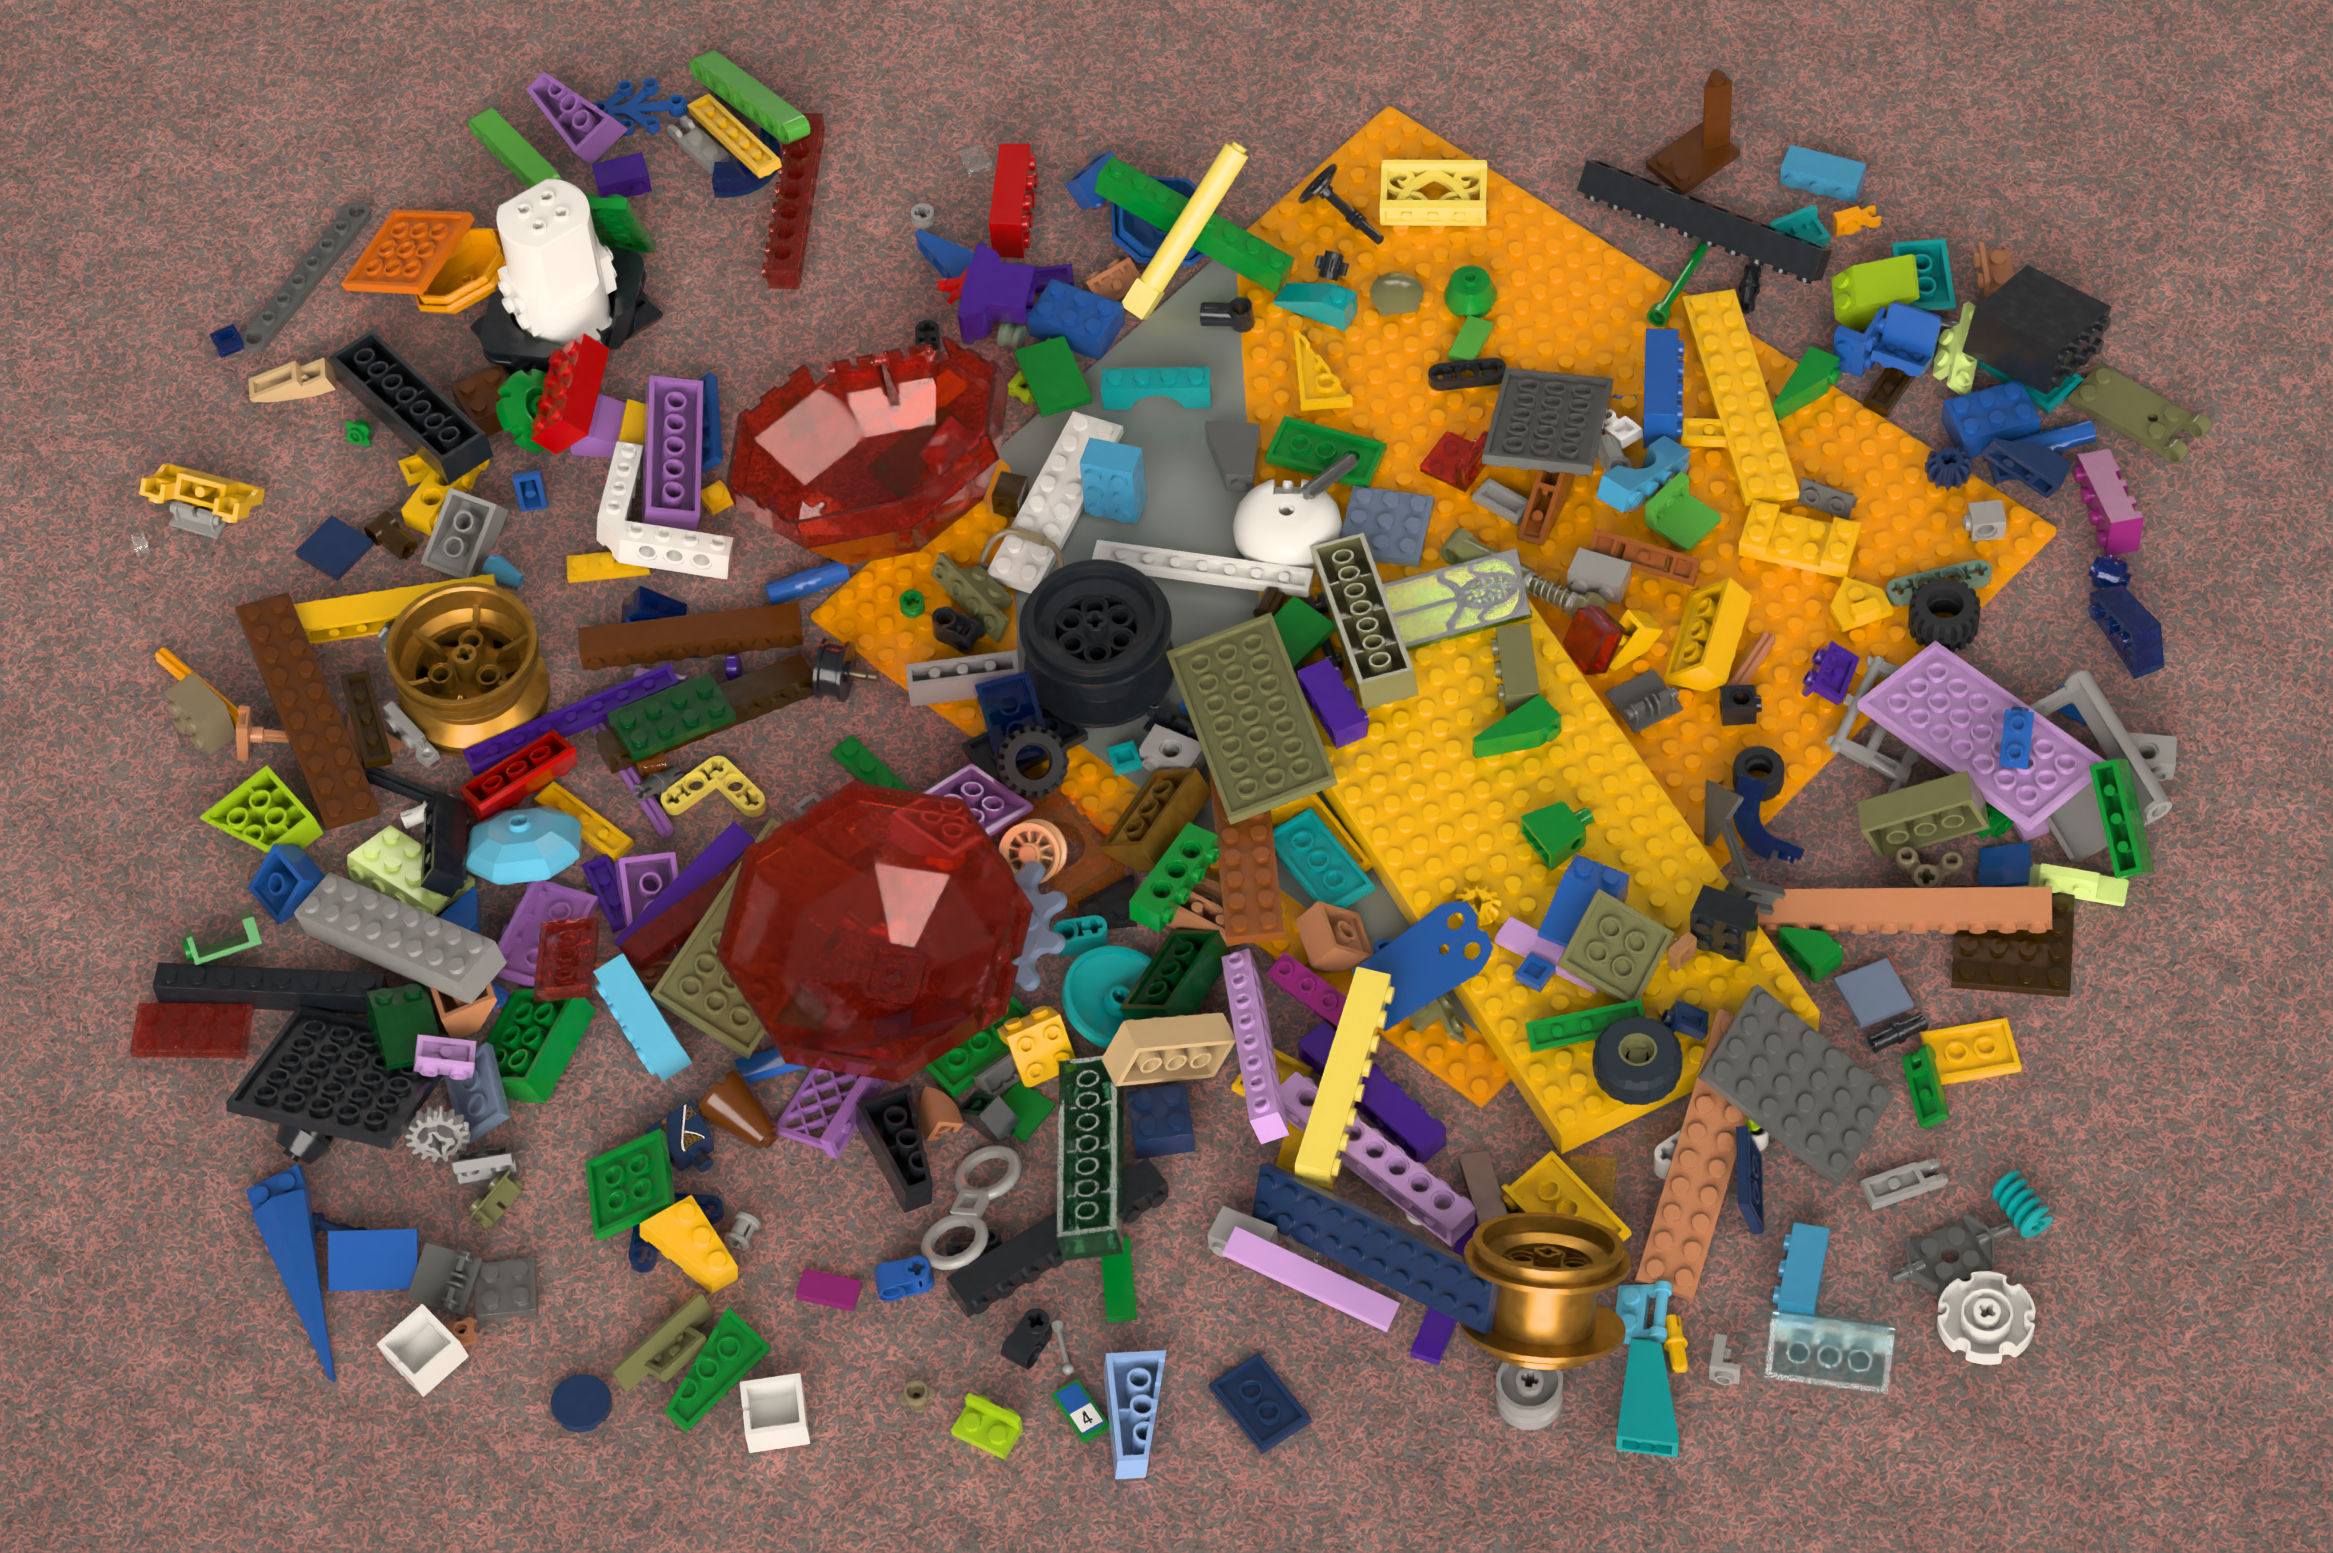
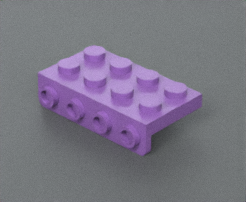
M546 880L528 882L522 901L517 902L510 923L506 924L502 930L498 947L507 964L496 977L534 989H554L599 904L598 896Z

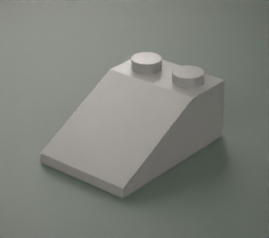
M449 488L420 564L460 579L472 577L498 539L509 510L489 501Z

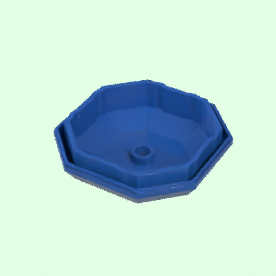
M1150 176L1189 199L1198 187L1190 179ZM1111 202L1112 240L1139 263L1149 264L1168 233ZM1191 247L1180 266H1192L1203 258L1205 254Z

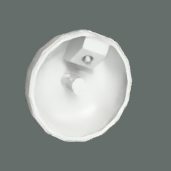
M1275 479L1268 480L1251 489L1238 504L1233 522L1236 548L1246 560L1313 569L1314 563L1310 547L1337 540L1341 537L1343 525L1337 503L1326 490L1314 499H1304L1301 488L1309 482L1306 479L1301 480V487H1293L1292 480H1284L1282 487H1275Z

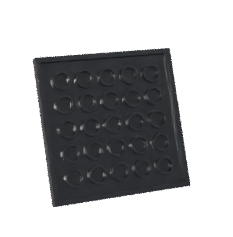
M299 1005L226 1101V1111L392 1150L415 1117L416 1112L420 1110L444 1075L438 1074L434 1077L423 1076L420 1072L413 1071L414 1066L387 1070L367 1020Z

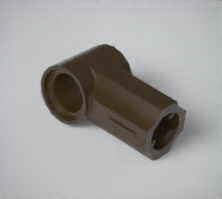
M386 510L364 526L367 537L371 538L375 545L380 546L382 544L399 560H407L418 547L416 540L400 528L395 517Z

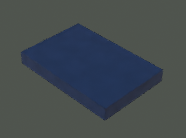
M1747 1126L1736 1127L1738 1207L1752 1234H1761L1764 1231L1762 1154Z
M1259 1353L1208 1384L1209 1390L1261 1455L1312 1423L1309 1414Z

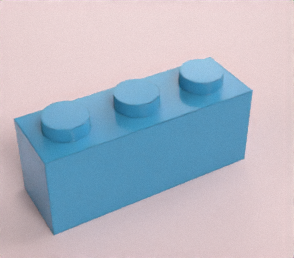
M1790 145L1780 170V184L1853 203L1857 202L1866 178V163Z
M1794 1222L1792 1234L1786 1233L1783 1251H1788L1787 1259L1780 1260L1778 1277H1783L1782 1284L1775 1285L1773 1303H1778L1777 1315L1814 1321L1829 1244L1830 1228Z

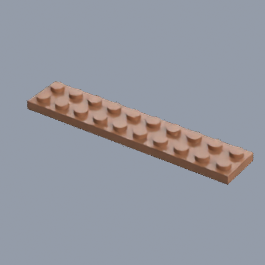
M1722 1009L1717 1010L1698 1074L1735 1016L1734 1013ZM1696 1077L1634 1281L1638 1284H1655L1657 1281L1670 1282L1672 1284V1295L1693 1301L1737 1156L1736 1127L1746 1126L1745 1118H1748L1698 1077Z

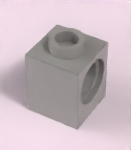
M2002 500L1968 503L1967 514L1963 515V526L1965 531H1969L1971 542L2005 538L2007 521Z

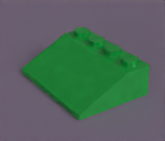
M514 989L485 1043L493 1045L506 1097L524 1103L547 1102L596 1012V1009L578 989Z

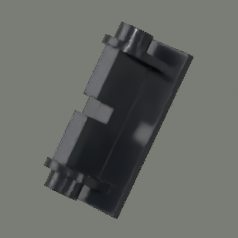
M1159 705L1156 707L1150 706L1147 712V716L1150 719L1143 727L1144 730L1150 732L1153 726L1157 724L1199 741L1193 723L1163 710Z

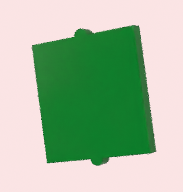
M1019 1081L1002 1098L1020 1120L1014 1127L1015 1132L1012 1135L1023 1142L1029 1139L1056 1107L1055 1103L1040 1095L1039 1090L1034 1091L1029 1087H1025Z

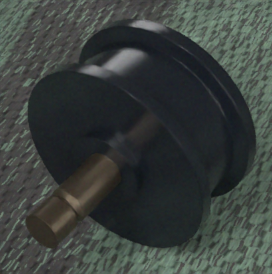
M825 637L822 639L813 669V694L815 698L822 699L826 695L837 697L839 702H846L854 679H868V681L878 682L879 671L856 668V646L854 642L847 641L845 644L833 643L831 638Z

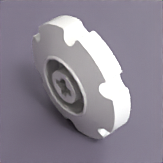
M1990 1271L1972 1272L1970 1280L1966 1282L1957 1278L1945 1288L1938 1302V1312L1942 1313V1315H1938L1937 1329L1941 1339L1952 1352L1962 1350L1966 1353L1965 1359L1967 1361L1977 1364H1999L2002 1362V1356L2005 1354L2017 1357L2031 1342L2035 1329V1324L2030 1321L2035 1319L2036 1310L2033 1300L2025 1288L2020 1284L2008 1285L2006 1283V1275Z

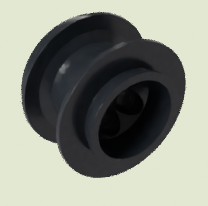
M1104 559L1074 562L1055 570L1044 578L1027 598L1019 620L1020 640L1026 654L1024 661L1026 683L1038 705L1056 719L1084 728H1108L1123 725L1147 714L1150 706L1156 707L1169 691L1174 679V672L1166 654L1167 651L1174 649L1170 639L1172 616L1169 603L1162 590L1154 581L1134 567Z

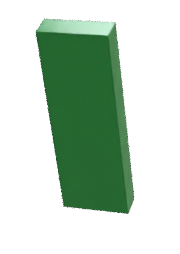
M1130 1237L1100 1239L1107 1323L1137 1320Z

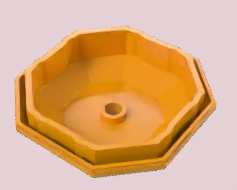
M469 228L467 234L458 243L455 251L444 263L441 271L437 273L429 288L424 294H414L420 311L437 314H457L498 289V282L500 281L498 269L506 265L498 229Z

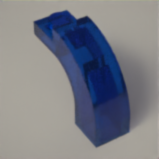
M761 127L759 140L779 157L780 162H782L778 139ZM741 161L714 162L712 177L715 198H733L753 193L769 183L779 169L773 171L768 176L758 178Z
M1740 775L1734 792L1743 796L1744 800L1733 814V819L1737 832L1743 842L1752 852L1767 861H1770L1772 853L1775 851L1778 853L1777 858L1791 864L1794 863V860L1801 862L1805 849L1773 837L1764 829L1760 821L1759 810L1768 786Z

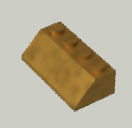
M1198 769L1154 770L1099 846L1101 851L1135 871H1152L1188 822L1192 823L1211 796V790Z

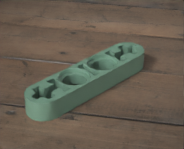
M1979 559L1895 578L1887 584L1886 597L1891 605H1909L1913 593L1912 588H1909L1910 586H1913V591L1918 590V585L1922 582H1927L1932 578L1936 581L1939 580V577L1946 578L1948 576L1958 577L1960 580L1958 583L1964 581L1968 584V589L1983 588L1991 581L1992 566L1987 561ZM1976 571H1979L1980 574H1984V575H1983V576H1979V574H1978V573H1975V572H1976ZM1894 590H1899V592L1903 594L1899 595L1898 592Z

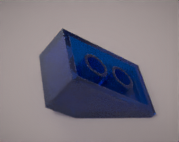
M1029 670L974 685L973 692L996 765V754H998L999 746L1009 734L1027 726H1040L1046 729ZM1035 745L1025 746L1018 752L1015 762L1043 755L1046 752Z

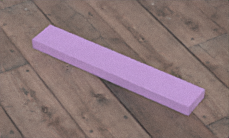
M1235 1226L1222 1253L1227 1258L1385 1332L1388 1331L1400 1305L1397 1301Z

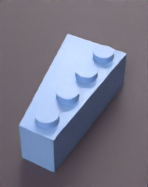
M1166 1350L1105 1354L1103 1374L1115 1479L1146 1478Z

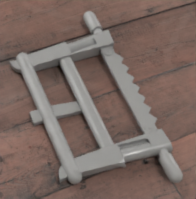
M1868 656L1866 665L1869 669L1856 695L1847 694L1843 704L1849 708L1835 736H1830L1825 741V744L1830 745L1832 753L1840 752L1867 769L1872 767L1894 780L1887 793L1902 788V786L1905 787L1912 770L1911 767L1919 762L1918 756L1921 754L1909 746L1901 763L1878 753L1877 750L1887 732L1880 724H1877L1866 747L1846 739L1859 712H1862L1857 709L1858 700L1870 692L1878 675L1886 679L1901 668L1885 662L1881 656H1876L1874 659Z

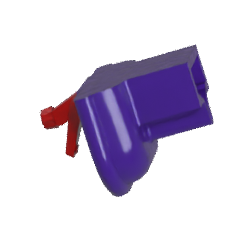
M985 243L977 244L972 263L969 264L960 277L938 280V290L950 292L947 299L950 305L957 298L961 299L958 320L962 341L967 345H972L975 340L986 338L992 331L994 321L1026 325L1029 313L1034 307V294L1037 287L1036 267L1000 262L999 254L995 250L987 248Z

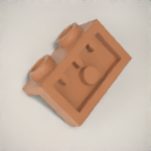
M1978 242V252H1973L1974 268H1979V272L1976 273L1977 289L1982 288L1983 298H1987L2012 278L2014 272L2010 249L1986 251L1984 242Z
M1130 257L1123 261L1119 258L1106 266L1107 270L1101 274L1098 271L1090 274L1085 278L1086 283L1082 289L1117 302L1124 299L1136 279L1141 277Z

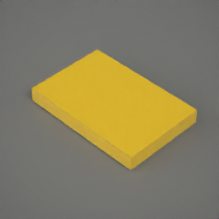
M2007 1018L1920 1032L1922 1046L1928 1043L1935 1050V1063L1941 1085L2016 1073L2022 1070Z

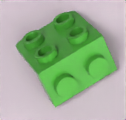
M1681 471L1674 478L1668 479L1656 495H1651L1645 503V525L1683 551H1691L1721 522V515L1689 494L1690 477Z

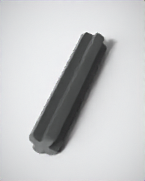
M1354 454L1344 455L1301 488L1303 498L1306 500L1314 499L1357 467L1358 461Z

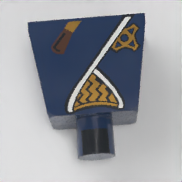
M692 1100L645 1129L646 1134L657 1129H662L667 1134L670 1164L679 1171L685 1170L692 1164L701 1173L712 1167L713 1160L708 1155L715 1149L712 1136Z

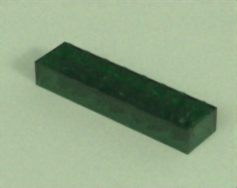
M1103 1056L1059 1061L1057 1240L1064 1261L1123 1254L1124 1086L1114 1085L1102 1061Z

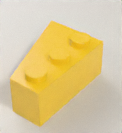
M692 1195L640 1223V1237L659 1249L668 1260L671 1259L679 1265L683 1272L711 1294L738 1279L737 1264Z

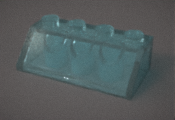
M1773 1309L1764 1378L1887 1394L1896 1325Z

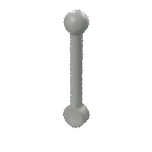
M1055 1320L1051 1325L1052 1330L1057 1334L1064 1362L1062 1371L1066 1375H1071L1074 1372V1366L1070 1364L1062 1333L1064 1325L1061 1320Z

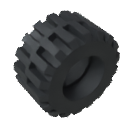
M1939 577V580L1935 581L1932 578L1927 581V584L1921 583L1918 586V590L1913 591L1912 598L1910 599L1908 629H1910L1911 637L1916 638L1918 645L1924 644L1925 648L1934 641H1937L1952 653L1955 652L1956 648L1960 650L1966 648V643L1971 644L1974 641V636H1977L1981 609L1980 599L1976 596V591L1973 588L1968 589L1967 583L1964 581L1958 583L1956 578L1946 580L1945 577ZM1946 612L1954 615V617L1941 618L1934 614Z
M1040 726L1023 727L1009 734L1000 744L998 754H996V771L999 773L1001 783H1004L1007 788L1020 797L1036 798L1053 792L1062 784L1068 772L1069 758H1067L1066 753L1068 751L1066 746L1062 744V739L1054 735L1053 731L1046 730ZM1025 746H1038L1048 756V769L1040 778H1025L1016 768V756Z

